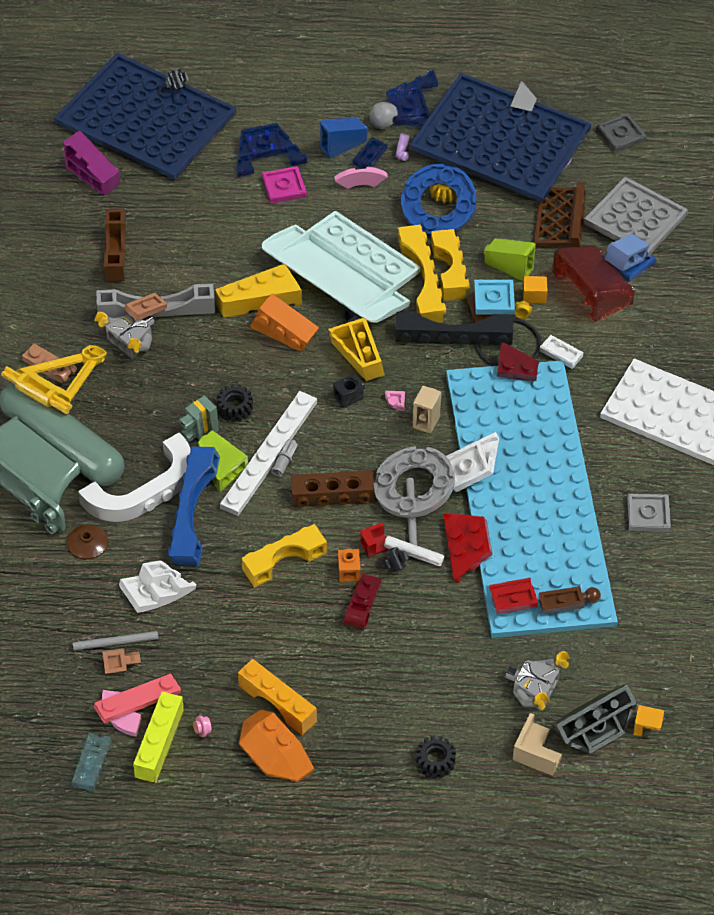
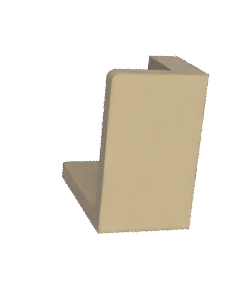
M530 713L514 745L513 760L553 776L561 761L562 754L543 747L550 729L535 724V715Z

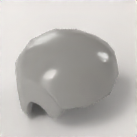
M388 102L376 103L370 111V123L379 130L392 125V118L398 114L396 106Z

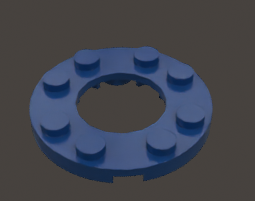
M432 164L416 171L405 183V188L401 195L402 210L405 218L411 226L421 225L422 232H426V235H431V231L454 229V232L459 231L471 220L477 203L475 187L469 176L459 168L445 166V164ZM436 184L451 187L456 192L458 198L454 210L442 217L427 214L421 206V196L424 191Z

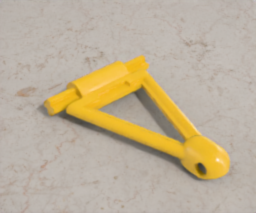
M89 345L80 354L19 368L16 371L7 366L1 375L14 383L17 390L48 408L53 406L68 414L69 410L72 409L70 402L94 367L105 360L107 352L100 347ZM81 362L84 364L66 391L37 374Z

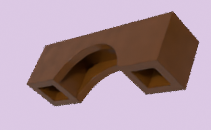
M106 209L105 281L121 282L125 281V209Z

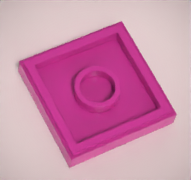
M298 166L262 173V179L271 204L307 197V191Z

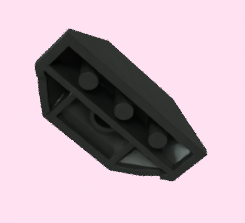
M628 684L601 694L565 714L555 726L565 745L591 754L626 733L637 703Z

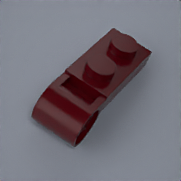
M366 574L361 575L347 608L344 625L363 630L366 629L370 611L382 585V578Z

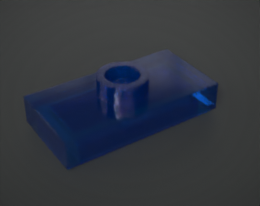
M372 137L355 156L353 165L362 169L373 167L388 149V144Z

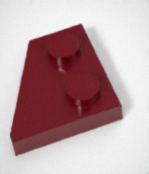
M501 343L497 377L536 381L539 361L506 343Z

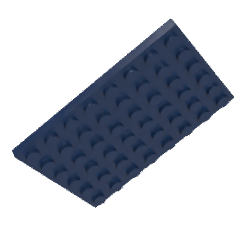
M116 53L54 117V123L74 133L80 130L87 139L176 180L237 113V108L189 85L173 90L172 86L167 87L165 81L169 76Z
M460 73L411 142L410 150L452 167H457L462 171L543 203L590 131L591 123L535 102L532 111L512 107L511 104L515 97L514 93Z

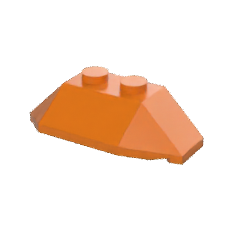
M260 709L243 721L239 746L265 775L297 783L314 771V767L301 742L273 712Z

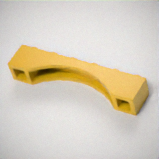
M421 225L398 227V243L401 254L421 267L420 272L424 280L423 289L417 298L416 312L431 321L443 323L446 306L445 303H441L442 291L441 288H437L438 276L433 273L435 270L434 261L429 258L431 257L430 247L426 246V232H422Z

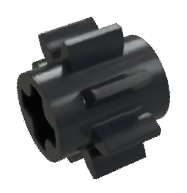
M181 69L168 72L169 77L165 79L167 87L172 86L173 90L185 87V82L189 80L187 73H182Z
M394 547L384 552L385 557L381 561L385 569L388 568L392 572H396L406 567L405 562L409 558L405 550L402 551L398 547Z

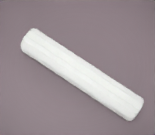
M387 536L384 542L385 548L398 547L399 550H405L408 556L437 566H441L444 560V555L391 536Z

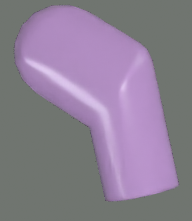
M400 134L396 150L398 160L406 161L409 157V153L406 151L409 135Z

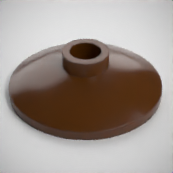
M95 525L79 526L72 530L67 538L69 552L74 557L83 560L99 557L108 546L106 532Z

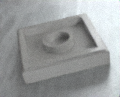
M627 495L629 531L670 532L669 495Z

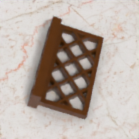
M577 183V187L552 188L548 194H553L554 197L550 200L545 198L543 203L539 202L534 243L536 247H573V251H581L586 203L585 183ZM566 194H573L568 200L563 197ZM560 200L563 203L556 207L553 203ZM567 206L572 209L566 214L561 211ZM550 207L553 209L548 214L543 212L544 209ZM557 213L562 216L556 221L551 218ZM547 220L552 223L546 228L541 225ZM565 220L570 223L566 227L560 225ZM557 227L560 231L553 235L550 231ZM545 234L550 237L547 240H539ZM563 234L569 237L568 240H560L558 238Z

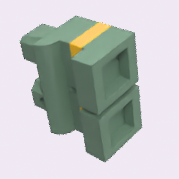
M205 395L186 407V415L179 419V423L183 428L181 435L188 443L195 438L199 441L207 431H219L217 407Z

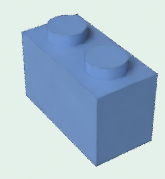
M630 234L608 245L605 260L621 271H624L644 261L650 245L634 234Z

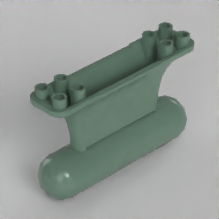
M9 383L1 391L0 408L10 420L0 426V485L32 509L31 517L35 522L39 523L44 520L47 523L45 528L50 534H54L56 531L61 533L66 529L64 512L60 507V501L65 489L72 480L81 473L92 483L96 482L99 486L112 485L123 475L124 459L118 450L71 414H65L53 406L50 408L44 406L17 390L14 383Z

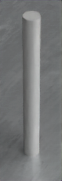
M413 478L406 479V497L415 498ZM416 517L408 518L409 543L417 545Z
M158 631L73 642V649L76 651L157 640Z

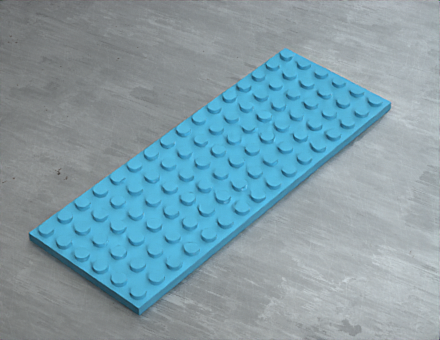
M561 360L539 362L536 381L497 377L498 366L447 370L446 376L459 449L494 432L499 436L493 475L466 487L470 515L484 516L487 520L493 553L486 561L479 564L491 638L617 627L618 621L564 362ZM531 578V583L538 599V607L497 615L492 595L489 591V585ZM580 586L582 593L590 587L597 588L601 593L600 600L595 604L584 601L585 607L582 609L544 615L538 598L539 592Z

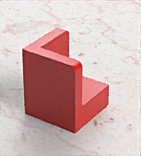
M383 523L360 530V543L368 558L389 550L384 547L386 537L384 535Z

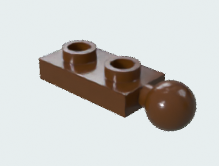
M580 586L539 592L538 598L544 615L582 609L585 607L584 601L595 604L600 600L601 593L595 587H590L582 593Z

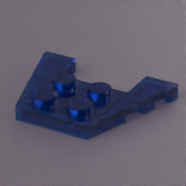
M434 70L428 71V74L416 77L412 82H405L386 91L388 103L396 106L398 112L397 116L393 117L395 124L423 127L430 117V113L422 89L438 87V80Z
M277 123L242 129L237 176L254 174L252 159L287 153L291 166L308 163V158L305 153L302 154L296 144L290 141L289 136Z

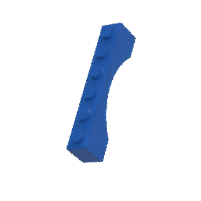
M191 447L190 454L186 458L187 469L183 474V489L179 493L180 505L179 509L176 510V525L172 529V545L168 549L169 557L176 566H199L203 547L198 541L194 530V510L201 492L209 481L217 475L220 456L215 447Z

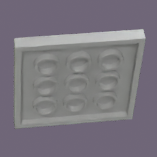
M624 177L584 218V224L615 241L634 234L650 245L646 257H648L687 216L688 209Z

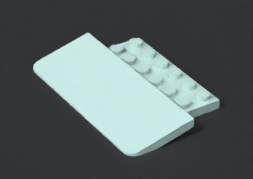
M337 211L332 212L307 231L295 224L273 234L262 243V249L266 253L285 264L288 268L362 318L365 317L367 321L373 323L380 322L396 312L409 307L410 300L396 292V290L421 271L420 266Z

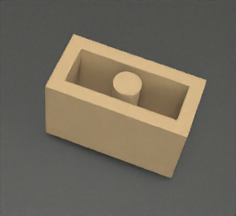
M422 386L413 403V428L432 433L440 418V391Z

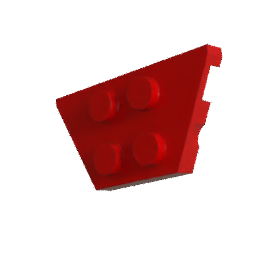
M443 514L453 577L456 583L463 580L461 577L470 569L474 571L481 562L486 561L493 555L488 524L484 516Z

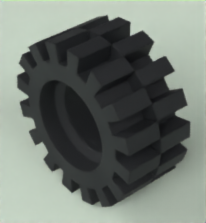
M231 384V388L227 385L225 390L221 389L220 394H217V410L222 418L225 417L227 421L231 418L232 422H235V419L242 421V417L247 419L253 410L251 391H247L245 386L241 388L239 384L237 387ZM232 400H238L242 402V404L238 406H231L227 403Z
M434 735L431 736V740L426 737L424 738V743L422 741L419 743V747L416 750V766L420 768L422 774L426 772V777H430V774H432L433 779H437V775L443 778L444 773L449 775L450 771L454 769L456 750L453 743L449 744L447 738L442 741V736L435 739ZM439 752L444 755V759L440 762H432L427 756L429 753Z

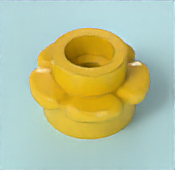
M525 301L515 303V316L519 319L528 318L532 312V307L529 306V303Z

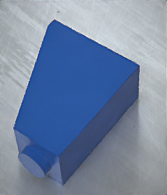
M358 118L320 121V148L329 158H332L367 142V126Z

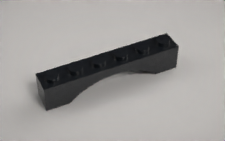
M396 312V342L479 343L481 345H501V343L513 345V315L493 314L475 323L449 325L431 321L417 312Z

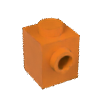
M359 549L338 550L339 583L359 582Z

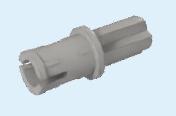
M288 439L282 451L277 454V460L271 469L275 476L282 477L286 467L292 462V456L298 446L295 440Z

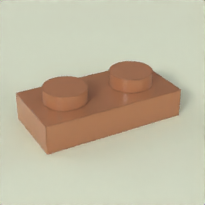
M156 293L125 305V311L136 321L167 308V302Z

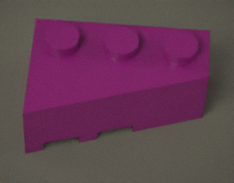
M80 130L63 142L65 163L68 170L103 196L120 185L119 170L112 165Z

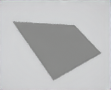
M522 81L511 106L532 111L537 98Z

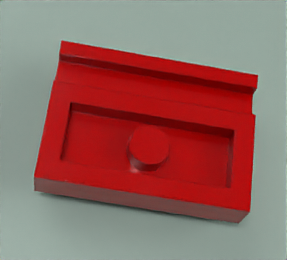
M531 578L489 585V591L491 592L497 615L538 607V599L531 583Z

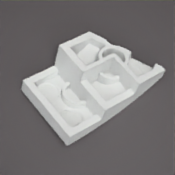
M162 561L143 563L139 576L120 579L119 583L120 588L137 613L169 604L196 588V584L193 581L189 583L182 579L181 573L171 569Z

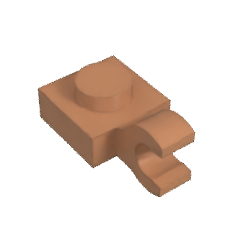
M124 648L102 651L105 674L127 671L126 664L141 662L139 651L124 654Z

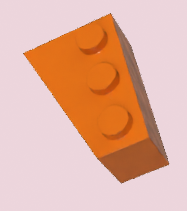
M273 293L259 308L250 326L300 352L311 342L319 327Z

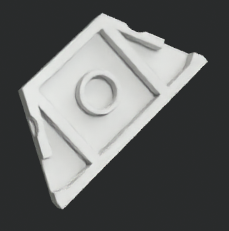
M496 432L446 456L454 470L455 484L453 490L455 492L493 475L499 443V436Z

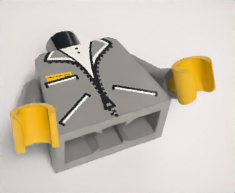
M103 312L96 314L94 321L99 322L98 325L100 327L106 326L107 340L133 359L140 351L149 350L152 341L150 326L154 324L151 316L136 321L129 314L116 318L108 317Z
M562 651L552 659L525 661L521 670L511 666L508 668L505 678L515 682L513 693L523 707H535L543 711L546 703L550 702L549 698L559 681V667L568 668L569 663L566 660H570L571 657L567 652Z

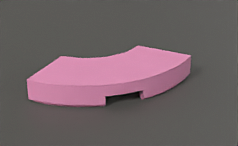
M372 167L357 170L351 168L334 177L335 182L347 189L357 185L375 187L387 178V172Z
M103 690L102 700L121 692ZM132 712L110 722L119 731L137 737L141 714Z

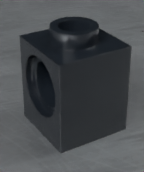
M354 373L333 382V396L342 408L364 399V383L361 379L358 380Z

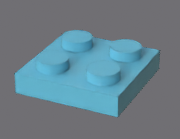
M474 280L476 314L515 313L513 280Z

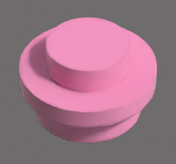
M200 715L196 717L193 722L194 731L200 737H206L207 734L211 733V722L207 716L203 717Z

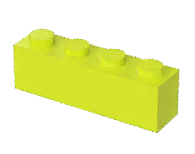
M161 692L133 764L135 778L154 783L157 782L184 711L182 696Z

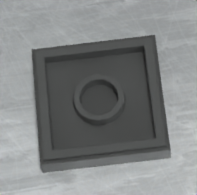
M628 113L596 126V130L615 153L644 142L647 139V135Z

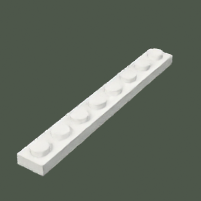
M299 391L220 503V509L239 516L274 466L277 454L282 451L288 439L292 440L317 404V398Z

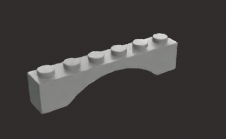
M213 283L196 284L181 292L160 296L167 302V308L151 315V317L215 313ZM116 289L97 290V310L111 318L126 316L128 313L125 311V305L142 297L126 294Z

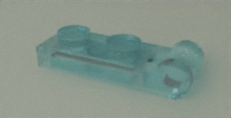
M91 732L88 734L72 780L73 787L94 791L107 751L111 745L110 736L99 737L96 733Z

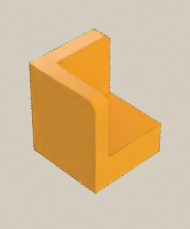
M524 276L523 301L529 304H546L547 277Z
M639 705L633 735L642 736L643 727L661 730L664 710Z

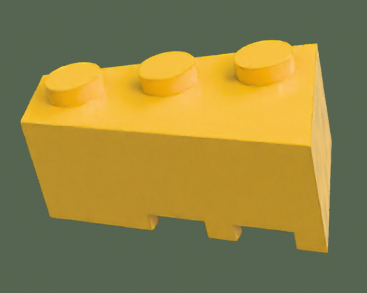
M365 317L328 329L332 344L365 381L385 375Z

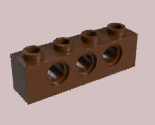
M372 470L291 475L293 507L374 502Z

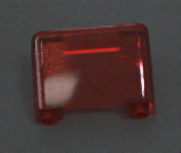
M594 245L573 246L555 250L552 272L557 278L568 276L585 295V304L591 305L593 312L590 313V317L594 322L633 304L635 295L633 286L629 285L611 263L605 260V256L598 247Z

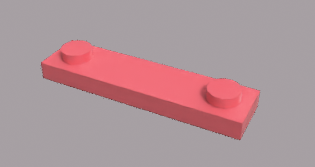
M168 674L95 702L94 709L103 723L157 703L161 692L178 695L181 693V688L172 674Z

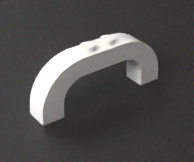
M180 433L163 441L164 455L172 463V466L165 473L131 493L122 496L110 495L103 491L96 482H93L78 491L80 504L94 517L110 522L128 521L141 516L147 511H152L157 505L170 500L183 489V474L187 469L186 458L190 454L188 442Z

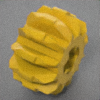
M436 184L430 186L431 196L436 199V202L442 201L444 204L448 201L452 204L453 200L458 199L456 192L447 185Z

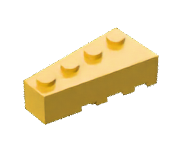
M282 264L215 289L216 306L225 318L249 314V311L252 310L258 311L272 293L288 305H302V290L287 266Z

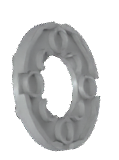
M416 446L395 452L380 465L376 472L374 492L379 504L387 512L395 516L405 518L425 516L438 509L447 501L454 488L455 474L449 459L440 451L427 447V449H416ZM411 468H424L433 474L432 487L429 488L430 490L426 494L419 495L418 498L402 497L395 489L398 477Z

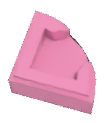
M385 391L387 403L396 410L404 411L405 392Z

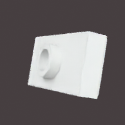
M552 335L540 346V352L556 361H563L564 365L571 369L582 359L584 353Z

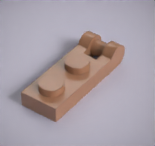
M35 343L22 355V361L29 365L60 359ZM73 364L43 373L64 384L68 380V376L73 375L77 368Z

